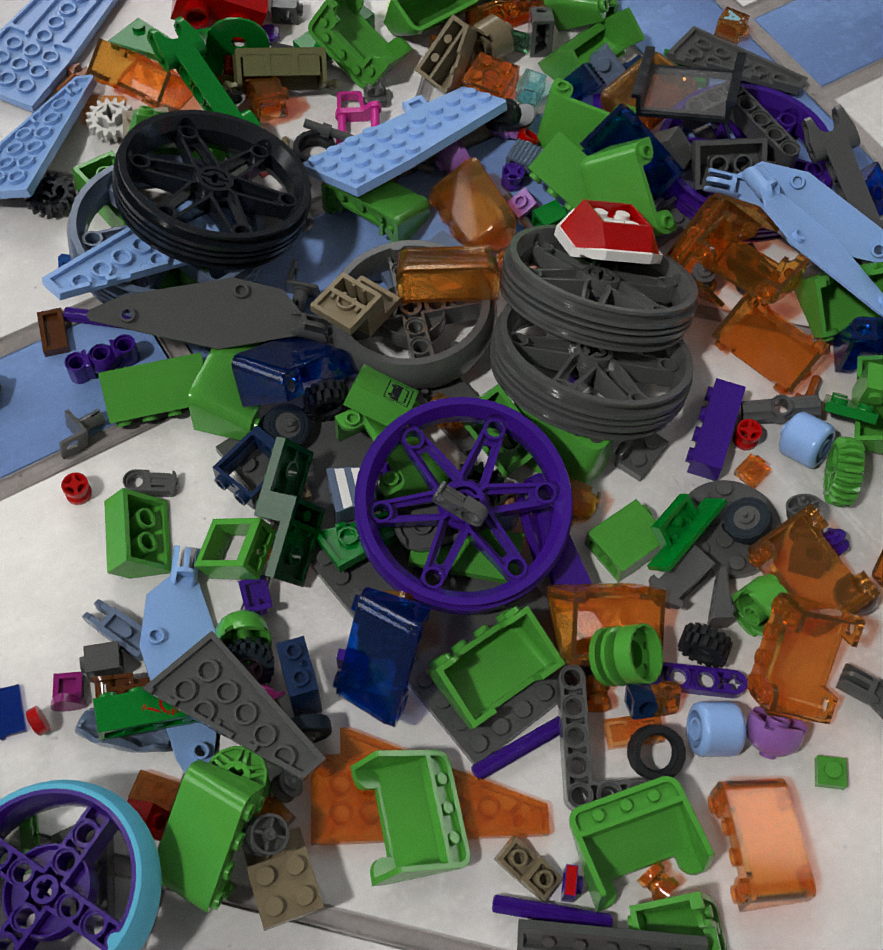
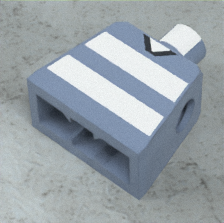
M360 467L326 469L327 485L336 523L355 519V485ZM380 479L376 483L374 502H377L376 496L383 495L379 488Z

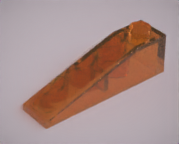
M492 0L466 11L465 23L471 27L488 15L493 14L504 22H509L512 28H516L529 22L530 7L546 6L544 0Z

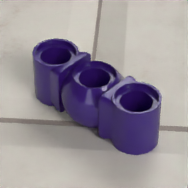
M123 334L117 336L114 340H109L110 345L104 343L96 344L90 348L88 353L83 349L81 352L68 354L64 363L70 379L76 384H84L90 379H95V373L115 370L117 365L119 368L135 365L140 358L135 339L130 335Z

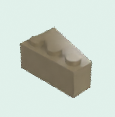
M452 14L415 68V71L445 94L460 88L478 33Z

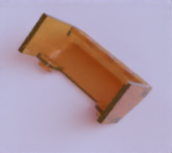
M715 193L706 199L666 255L678 262L691 274L694 265L699 261H710L716 267L737 238L742 240L750 239L756 235L760 227L778 232L779 228L760 206L728 195ZM694 279L698 286L697 297L719 307L724 306L725 303L714 293L717 286L716 280L707 287L703 282Z

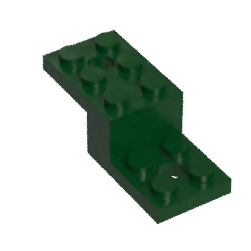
M276 437L254 512V516L279 525L274 536L271 555L267 560L265 576L304 587L326 509L301 499L314 452L286 438Z

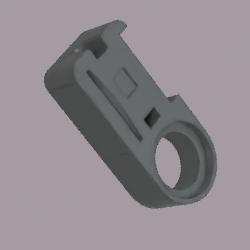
M133 469L128 471L123 477L125 489L153 497L176 496L178 477L175 471L171 474L150 473L149 470ZM133 478H141L143 480L139 487L132 488L129 486V482Z
M445 481L441 482L431 499L435 504L472 526H482L489 514L488 509L482 503L469 495L466 497L448 486Z

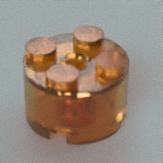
M279 76L251 77L245 80L246 99L250 98L251 102L248 108L256 116L259 123L288 116L285 101L289 99L287 88L281 86Z

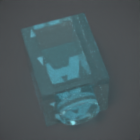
M526 68L516 85L515 102L530 104L535 108L545 91L547 75Z

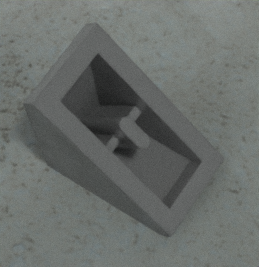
M680 126L656 132L650 138L654 156L682 169L687 167L692 159V145Z

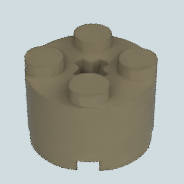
M490 14L471 26L478 33L473 51L476 54L474 59L480 65L490 67L514 52V41L511 34L513 33V28L509 22H504L498 16Z

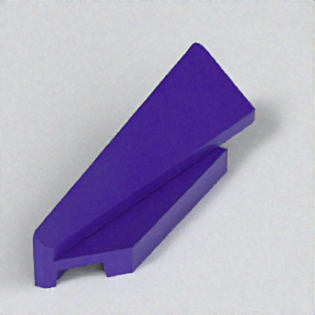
M537 473L525 479L523 483L546 481L542 473ZM538 491L541 499L550 500V494L547 491ZM519 494L516 503L527 501L528 495ZM551 507L519 513L533 561L545 543L550 526ZM569 534L566 546L559 560L546 576L550 579L554 601L572 599L592 591L594 588Z

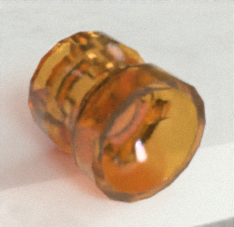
M595 676L585 678L588 712L598 713L610 710L612 708L611 698L608 696L610 687L601 685Z
M659 860L637 880L643 888H648L652 893L651 898L654 901L665 899L680 885L674 877L667 875L664 865Z

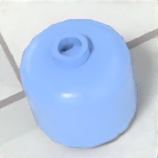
M799 412L789 422H786L780 431V453L809 468H814L828 454L835 438V428L809 413Z
M701 701L692 705L687 716L686 734L688 744L693 753L699 757H732L741 752L746 740L747 728L744 715L736 704L732 702Z

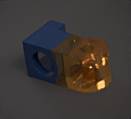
M663 681L658 685L639 686L627 684L624 703L632 720L672 715L679 710L682 690L677 683L672 681Z

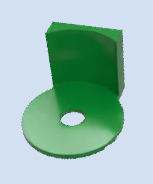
M227 17L217 21L211 28L196 30L207 48V54L202 57L214 75L222 74L225 55L233 56L236 48H270V41L266 31L256 22L242 17ZM235 37H240L246 41V45L242 47L235 46L231 40Z

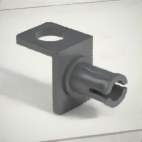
M292 259L286 285L288 292L294 294L292 301L301 312H304L308 297L317 298L320 295V290L316 284L296 281L299 267L297 259Z
M69 409L65 410L66 425L73 435L60 441L61 457L66 459L89 447L88 431L106 422L99 409L80 419L75 417ZM78 441L75 447L67 450L70 443Z

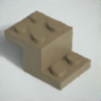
M342 272L310 304L311 312L350 335L358 329L371 337L401 305V297L362 275L356 280Z
M300 826L289 830L288 843L277 854L255 857L243 850L248 866L246 867L264 931L325 909Z

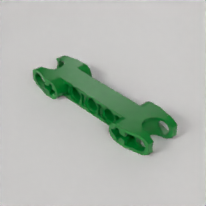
M181 16L175 18L174 28L178 36L176 39L166 38L155 28L148 30L147 37L160 66L166 72L176 69L203 110L232 115L260 126L258 119L251 110L246 109L242 112L238 110L202 57L207 54L205 42ZM227 152L225 154L227 159L234 156V154Z

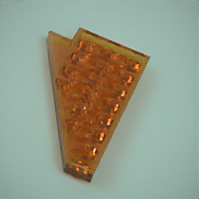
M340 728V754L323 755L327 761L311 775L312 846L384 843L375 791L359 790L353 781L350 766L377 750L403 749L350 729ZM452 768L467 840L511 838L512 836H549L547 803Z

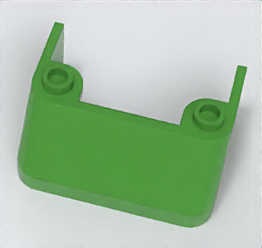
M628 7L606 17L603 22L594 23L539 61L538 65L553 80L556 77L571 83L573 90L583 85V82L589 80L587 73L595 68L589 63L590 55L602 45L607 43L616 57L619 58L627 53L626 48L643 41L645 36Z

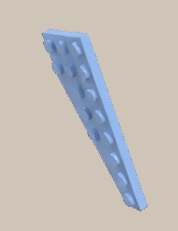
M189 199L179 206L176 212L184 210L196 201ZM223 207L221 210L233 227L236 224L231 212L226 207ZM208 214L187 223L202 229L220 232ZM127 227L42 277V284L59 300H64L185 266L188 263L178 261L155 250Z

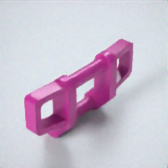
M360 91L337 92L335 118L338 121V130L347 133L346 122H366L370 119L371 127L380 125L381 103L379 101H371L364 105L362 92ZM358 101L360 107L341 108V102ZM336 139V145L344 142L339 139Z

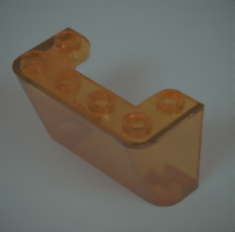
M813 503L748 548L749 554L747 558L752 566L758 568L764 576L769 573L775 575L787 592L796 598L798 608L795 609V618L798 621L799 629L805 635L816 637L833 629L881 593L864 570L853 576L820 531L829 524Z
M781 592L772 601V611L768 623L764 625L763 638L760 647L755 652V662L752 671L747 676V689L769 716L830 724L838 698L826 687V683L842 638L850 646L857 647L866 621L857 613ZM851 624L854 625V631L852 634H850ZM826 698V699H827V707H826V710L824 711V710H823V702H824V699Z
M783 778L719 781L710 792V796H708V807L711 814H715L718 819H721L723 833L730 840L729 858L732 866L736 867L738 872L734 885L730 886V893L733 903L738 904L739 912L812 900L816 895L815 881L785 780Z

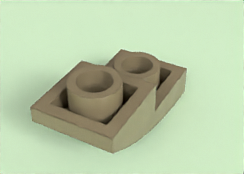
M512 836L494 858L514 879L544 902L563 879L542 857H537L516 836Z

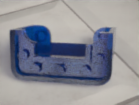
M367 586L361 595L356 594L351 607V611L355 612L341 672L337 671L333 681V687L337 688L336 694L381 723L396 727L406 708L409 696L407 695L409 680L418 646L423 637L424 622L429 620L432 606Z

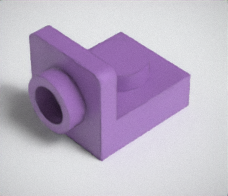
M525 187L508 201L509 206L520 219L528 213L532 215L534 209L542 206L537 198Z

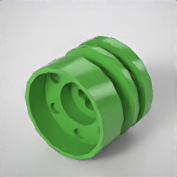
M646 623L628 624L623 627L613 626L597 629L592 635L589 644V662L596 680L601 685L608 687L625 686L627 684L644 685L655 682L660 676L663 666V649L661 640L654 628Z
M242 746L228 747L214 755L209 762L210 764L265 786L261 795L265 797L260 811L262 812L271 798V781L264 760Z

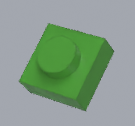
M817 755L814 758L815 787L846 789V758Z

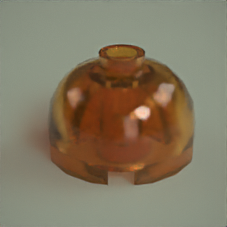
M569 479L573 497V518L571 524L573 526L574 523L581 524L589 521L596 514L602 500V495L598 492L596 496L591 493L593 487L580 481Z

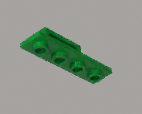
M679 494L651 526L662 549L647 565L648 569L670 572L675 568L678 561L690 550L693 543L705 532L713 519L719 515L720 511L727 504L726 499L704 498L695 508L688 494Z

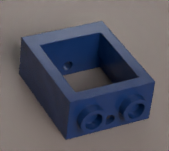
M256 425L212 467L215 483L222 490L228 489L231 491L234 498L241 505L245 506L247 504L255 510L256 501L259 498L263 482L250 492L229 475L256 449L268 458H271V450L276 439Z
M304 636L276 643L294 717L300 716L302 712L306 714L323 712L319 688Z

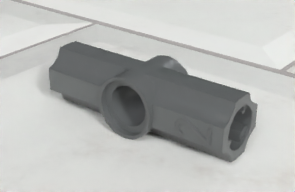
M780 394L772 399L741 402L742 420L752 419L758 423L773 422L775 424H784L799 412H806L817 418L821 417V400L819 395L789 397ZM782 406L787 411L779 413L775 410V407Z

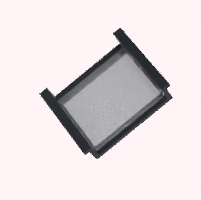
M646 46L631 94V98H636V116L729 124L732 107L736 106L747 53L738 52L734 70L657 65L655 64V47Z

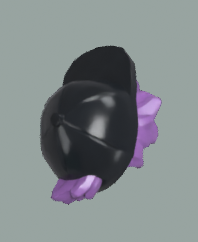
M503 98L506 100L507 110L484 125L492 131L494 136L499 135L504 140L508 138L517 140V134L521 129L528 128L533 123L535 109L530 104H517L512 98Z

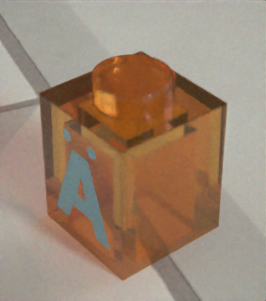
M727 6L718 19L714 35L737 45L742 37L745 38L748 34L750 25L747 24L750 15Z

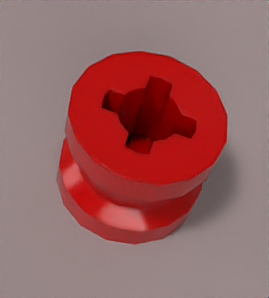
M752 419L741 420L733 435L735 446L744 451L754 449L762 435L761 425Z
M78 472L70 473L62 480V490L71 504L82 505L90 500L92 489L85 475Z

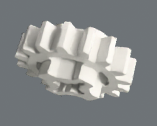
M105 98L104 103L98 100L96 101V107L90 106L91 112H86V123L91 135L96 134L97 140L104 137L107 143L110 139L117 142L118 137L124 139L122 111L133 110L131 105H126L125 100L119 103L117 98H114L113 101Z

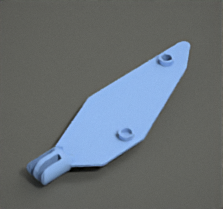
M764 161L756 164H763L778 181L780 192L831 232L853 258L870 262H883V229L809 172ZM709 168L708 174L718 177L708 176L705 182L717 187L704 186L703 191L732 198L787 240V237L765 212L763 200L759 199L744 181L743 171L735 174ZM875 247H878L880 249V253L878 255L874 252Z
M763 164L745 169L742 174L744 181L756 196L763 200L765 212L787 237L788 243L883 317V293L838 239L782 194L778 181Z
M175 545L170 576L146 595L139 648L150 681L209 632L213 631L215 633V628L198 582L199 570L194 566L201 550L200 548H196L193 568H190L191 547L185 546L182 566L178 567L180 546ZM200 722L166 728L176 761L184 773L198 759L210 762L215 751L216 731ZM195 750H202L204 752V755H196Z

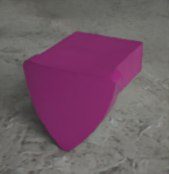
M81 672L53 674L51 710L75 711L86 708V700H84V674Z

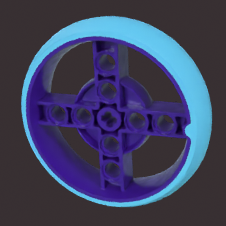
M78 780L40 782L23 787L1 798L0 862L2 856L7 852L8 858L3 864H0V876L5 879L2 891V905L7 918L0 928V950H7V947L12 942H14V950H34L39 942L60 940L75 932H78L101 950H141L152 930L158 912L162 877L155 841L138 812L114 792L101 786ZM66 806L86 808L61 844H44L24 853L5 839L23 822L42 812ZM95 830L93 839L86 843L88 833ZM118 830L127 844L132 872L129 899L121 921L96 904L99 895V881L93 866ZM75 857L74 866L67 871L68 861ZM31 869L32 871L29 879L27 881H23L25 872ZM49 888H51V890H53V893H52L51 896H50V894L47 892ZM76 902H79L78 912L71 916V907ZM34 913L35 920L33 924L27 928L26 924L28 917ZM103 919L104 926L102 930L95 934L94 927L96 923Z

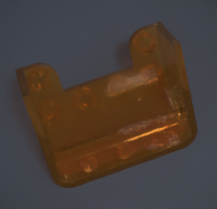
M98 39L87 69V73L95 76L94 81L119 89L120 86L124 88L123 93L134 98L137 95L142 97L141 102L149 107L168 106L169 112L181 110L193 97V94L177 71L171 70L166 72L158 62L140 53L109 41Z

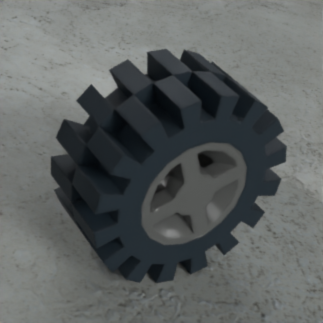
M246 637V642H242L241 638L236 639V645L231 643L228 649L259 684L265 685V682L269 684L272 676H274L272 648L268 649V643L266 642L261 645V639L257 637L254 642H251V637Z

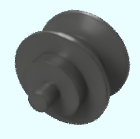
M703 260L694 265L691 275L696 281L697 286L704 288L713 284L717 269L710 261Z
M283 770L280 775L272 779L271 790L279 801L289 803L295 797L302 794L303 782Z

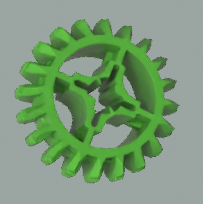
M838 437L830 447V452L825 462L823 495L825 502L838 507H849L858 498L866 464L865 447L862 441L852 437Z

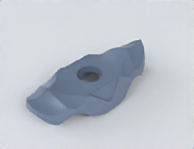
M94 708L86 710L75 727L76 734L106 748H114L131 753L169 752L172 748L166 729L131 735L127 740L114 738L99 741Z

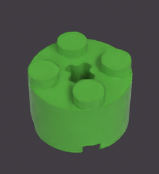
M770 573L766 576L756 577L731 597L732 605L735 604L736 611L734 612V617L738 624L749 635L753 637L757 634L762 636L761 640L769 639L793 621L795 609L798 608L796 598L787 592L775 575Z

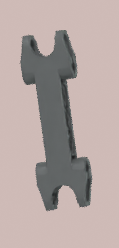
M839 104L831 110L834 128L828 132L820 130L811 117L803 119L801 124L805 147L811 161L815 164L824 160L837 194L883 229V215H878L852 151V148L860 146V136L854 122L848 116L845 109ZM854 258L859 265L871 263L870 261Z

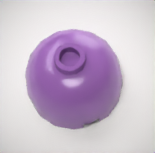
M460 139L436 153L438 158L434 159L439 170H445L450 176L462 177L476 170Z
M756 706L753 710H750L746 725L747 737L753 747L759 750L761 756L772 760L776 759V757L794 754L804 740L807 730L806 724L791 715L790 720L781 716V710Z

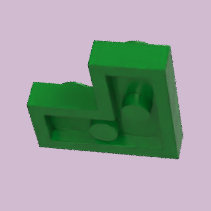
M833 392L832 395L826 394L823 402L824 411L876 425L879 413L874 410L875 406L859 402L858 406L854 405L851 400L847 399V395Z

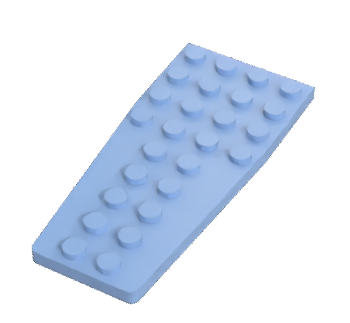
M31 0L0 30V100L34 113L67 74V68L75 64L119 0Z
M460 87L380 125L363 129L362 133L347 137L344 142L330 146L320 154L310 156L307 161L303 162V165L309 176L359 197L413 168L507 110V103L505 99L493 96L490 93H484L475 88Z

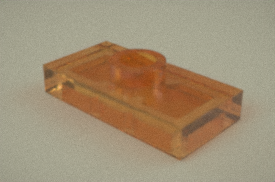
M659 712L655 713L654 717L632 720L631 716L604 719L602 722L608 750L627 748L631 735L640 727L648 724L662 725ZM653 735L648 737L643 742V745L664 743L665 738L660 735Z
M140 769L128 798L154 802L171 813L181 783Z

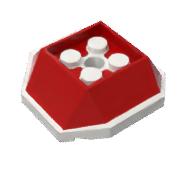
M583 199L556 226L554 233L569 256L642 264H660L663 254L658 250L653 227L633 204Z

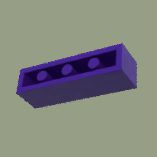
M716 378L713 387L708 386L704 398L705 401H708L707 407L702 406L698 421H701L702 424L701 427L696 426L691 440L696 442L694 448L689 447L685 462L689 463L687 473L717 481L724 464L745 392V386Z

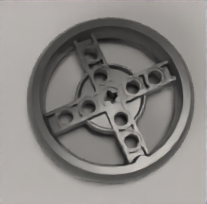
M395 241L364 252L342 270V272L356 280L362 275L375 283L382 280V272L389 270L392 286L387 290L401 297V305L371 337L358 329L350 335L331 323L327 325L329 327L328 337L334 351L341 361L356 375L359 374L363 364H366L411 388L416 387L418 391L428 390L448 384L466 374L480 361L489 348L497 321L495 295L481 269L459 251L430 241ZM405 273V276H397V274ZM414 274L437 276L456 284L461 289L439 292L427 283L416 281ZM478 319L474 328L463 340L453 347L434 355L431 342L435 341L442 334L445 325ZM383 336L388 342L407 348L409 358H395L376 353L358 343L357 340Z

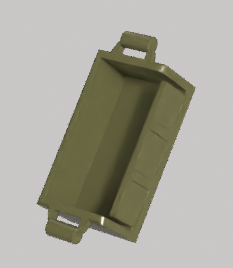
M324 47L236 48L232 56L234 82L225 81L223 83V88L226 92L230 90L285 91L321 90L327 88L335 90L339 86L337 79H332L331 81L327 79L326 48Z

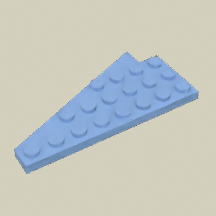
M95 74L75 76L0 142V199L28 198L34 194L35 189L52 163L66 136L69 134L90 95L93 93L98 83Z

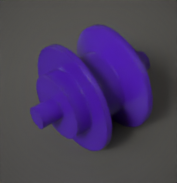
M828 528L819 540L822 543L830 544L828 555L840 556L850 545L849 541L845 539L846 532L842 529Z

